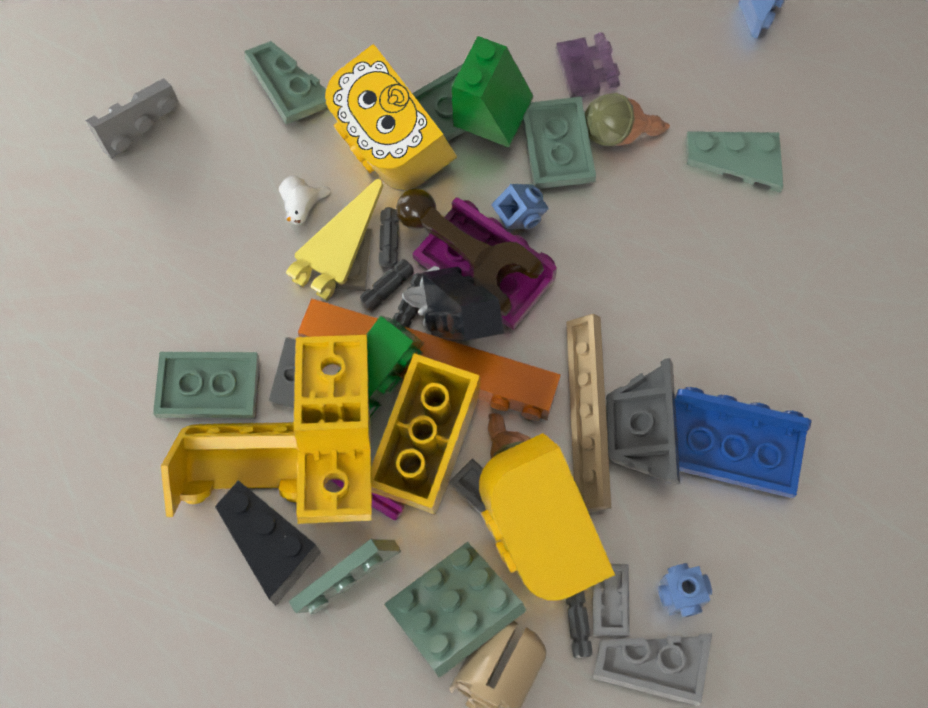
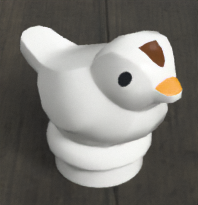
M297 175L286 178L279 187V192L285 202V210L288 213L285 220L291 221L296 225L303 224L316 202L331 194L329 187L316 188L308 186L305 180L300 179Z

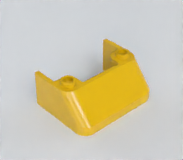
M294 422L193 424L182 428L161 464L166 517L174 516L181 501H185L188 504L202 503L212 494L213 489H231L238 480L247 488H279V495L289 502L297 503L298 449L294 435Z

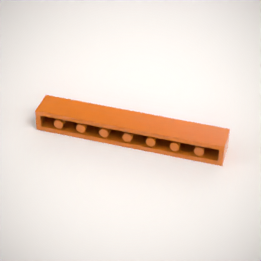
M311 298L298 330V336L366 335L378 318ZM405 327L424 342L420 348L423 352L422 356L480 375L479 400L489 402L491 407L500 411L511 409L521 412L524 418L532 421H540V419L548 421L561 374ZM407 366L400 374V377L403 380L405 378L409 366Z

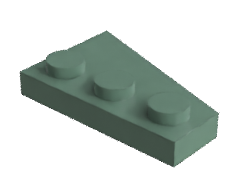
M272 41L244 51L245 60L286 125L328 108L325 99L326 88L320 84V80L313 74L308 75L297 66L296 60Z
M687 131V165L721 175L725 173L743 178L744 182L765 184L771 186L770 190L781 193L784 186L779 132Z
M370 539L288 602L295 613L310 612L311 615L315 614L329 604L328 600L350 589L356 584L357 580L400 553L401 549L395 540Z

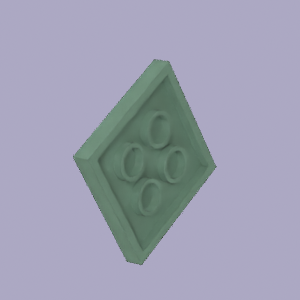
M468 541L384 604L439 678L527 611L523 602Z

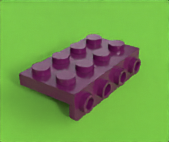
M455 197L451 202L452 209L445 215V219L469 236L491 246L504 242H517L535 255L544 267V271L536 279H531L522 273L515 272L505 276L500 284V289L509 297L513 306L507 316H502V323L514 330L556 279L557 267L555 262L543 252L538 253L529 247L528 242L519 235L513 236L506 231L497 219L493 217L488 218L480 213L479 209L471 201H463ZM431 234L412 253L413 259L428 270L434 266L439 267V269L458 266L462 269L461 275L463 277L471 276L473 278L474 270L466 260L443 241Z

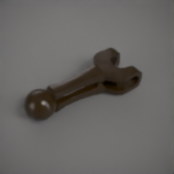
M410 189L404 192L397 201L396 214L399 221L410 229L425 228L427 233L443 241L466 260L474 270V286H483L499 299L502 316H507L513 307L509 297L500 289L503 278L510 273L519 272L531 279H536L544 271L541 261L517 242H504L491 246L461 231L440 214L434 198L425 190Z

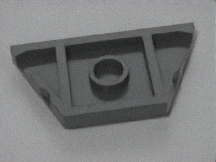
M666 358L660 361L661 366L645 376L641 373L631 379L628 385L619 387L606 395L608 456L614 463L673 484H680L673 363L670 358Z

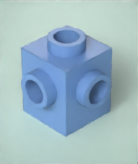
M510 184L491 204L507 229H532L541 222V216L549 209L543 200L542 192L533 184Z
M688 563L668 568L669 574H665L660 580L661 586H658V593L663 607L667 606L669 615L681 613L682 618L702 613L701 607H704L710 601L709 595H712V587L707 574L702 575L700 566L689 568ZM688 582L691 590L690 594L683 591L682 583Z

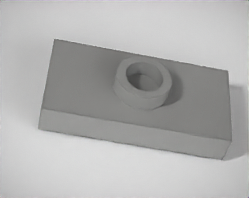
M611 564L615 575L593 586V636L628 637L630 635L629 564Z

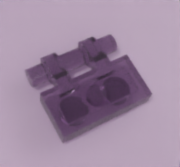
M604 33L595 34L593 37L595 45L588 47L585 37L556 43L557 56L570 98L600 93V82L607 81L610 89L620 86L618 77L620 70L618 64L613 62L611 55L613 49L610 41L606 40ZM600 59L602 68L595 69L592 60Z

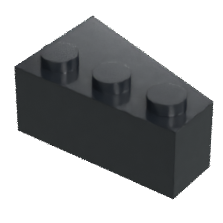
M457 266L422 272L428 312L425 314V323L431 335L467 341L504 334L499 299L483 286L475 287L473 285L474 279L471 276L463 277L461 275V268Z
M238 480L217 503L215 508L268 599L276 606L319 556L321 551L313 541Z

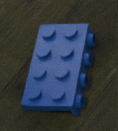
M685 387L684 389L677 390L675 405L679 470L681 472L789 498H794L797 495L807 431L811 428V419L805 418L802 413L787 410L780 412L771 410L768 405L754 402L746 404L737 402L735 397L729 395H718L716 397L704 394L703 390L695 387Z

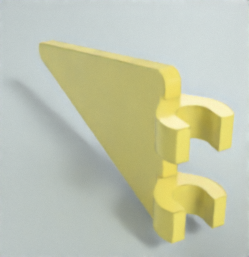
M380 179L374 180L294 254L297 261L293 262L286 271V274L293 278L292 281L304 287L309 281L313 269L321 275L314 279L310 287L317 292V296L326 301L332 297L336 283L340 285L346 283L383 189V183Z

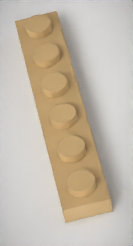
M595 314L566 321L574 481L588 513L611 509L601 317Z

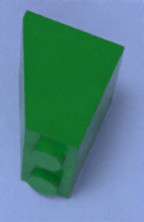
M477 36L451 86L453 126L510 147L534 95L507 46Z

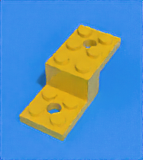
M367 335L296 337L294 435L298 449V524L372 521L371 424L368 404ZM328 365H338L341 367V370L335 375H327L322 372ZM338 479L343 481L345 485L338 492H329L325 489L327 482Z

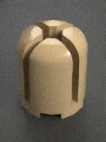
M516 621L510 623L466 657L457 676L449 687L450 692L453 693L456 688L466 696L468 700L465 705L469 708H521L546 659L545 645L535 632L527 627L525 628L494 689L488 685L515 634V629L518 625Z

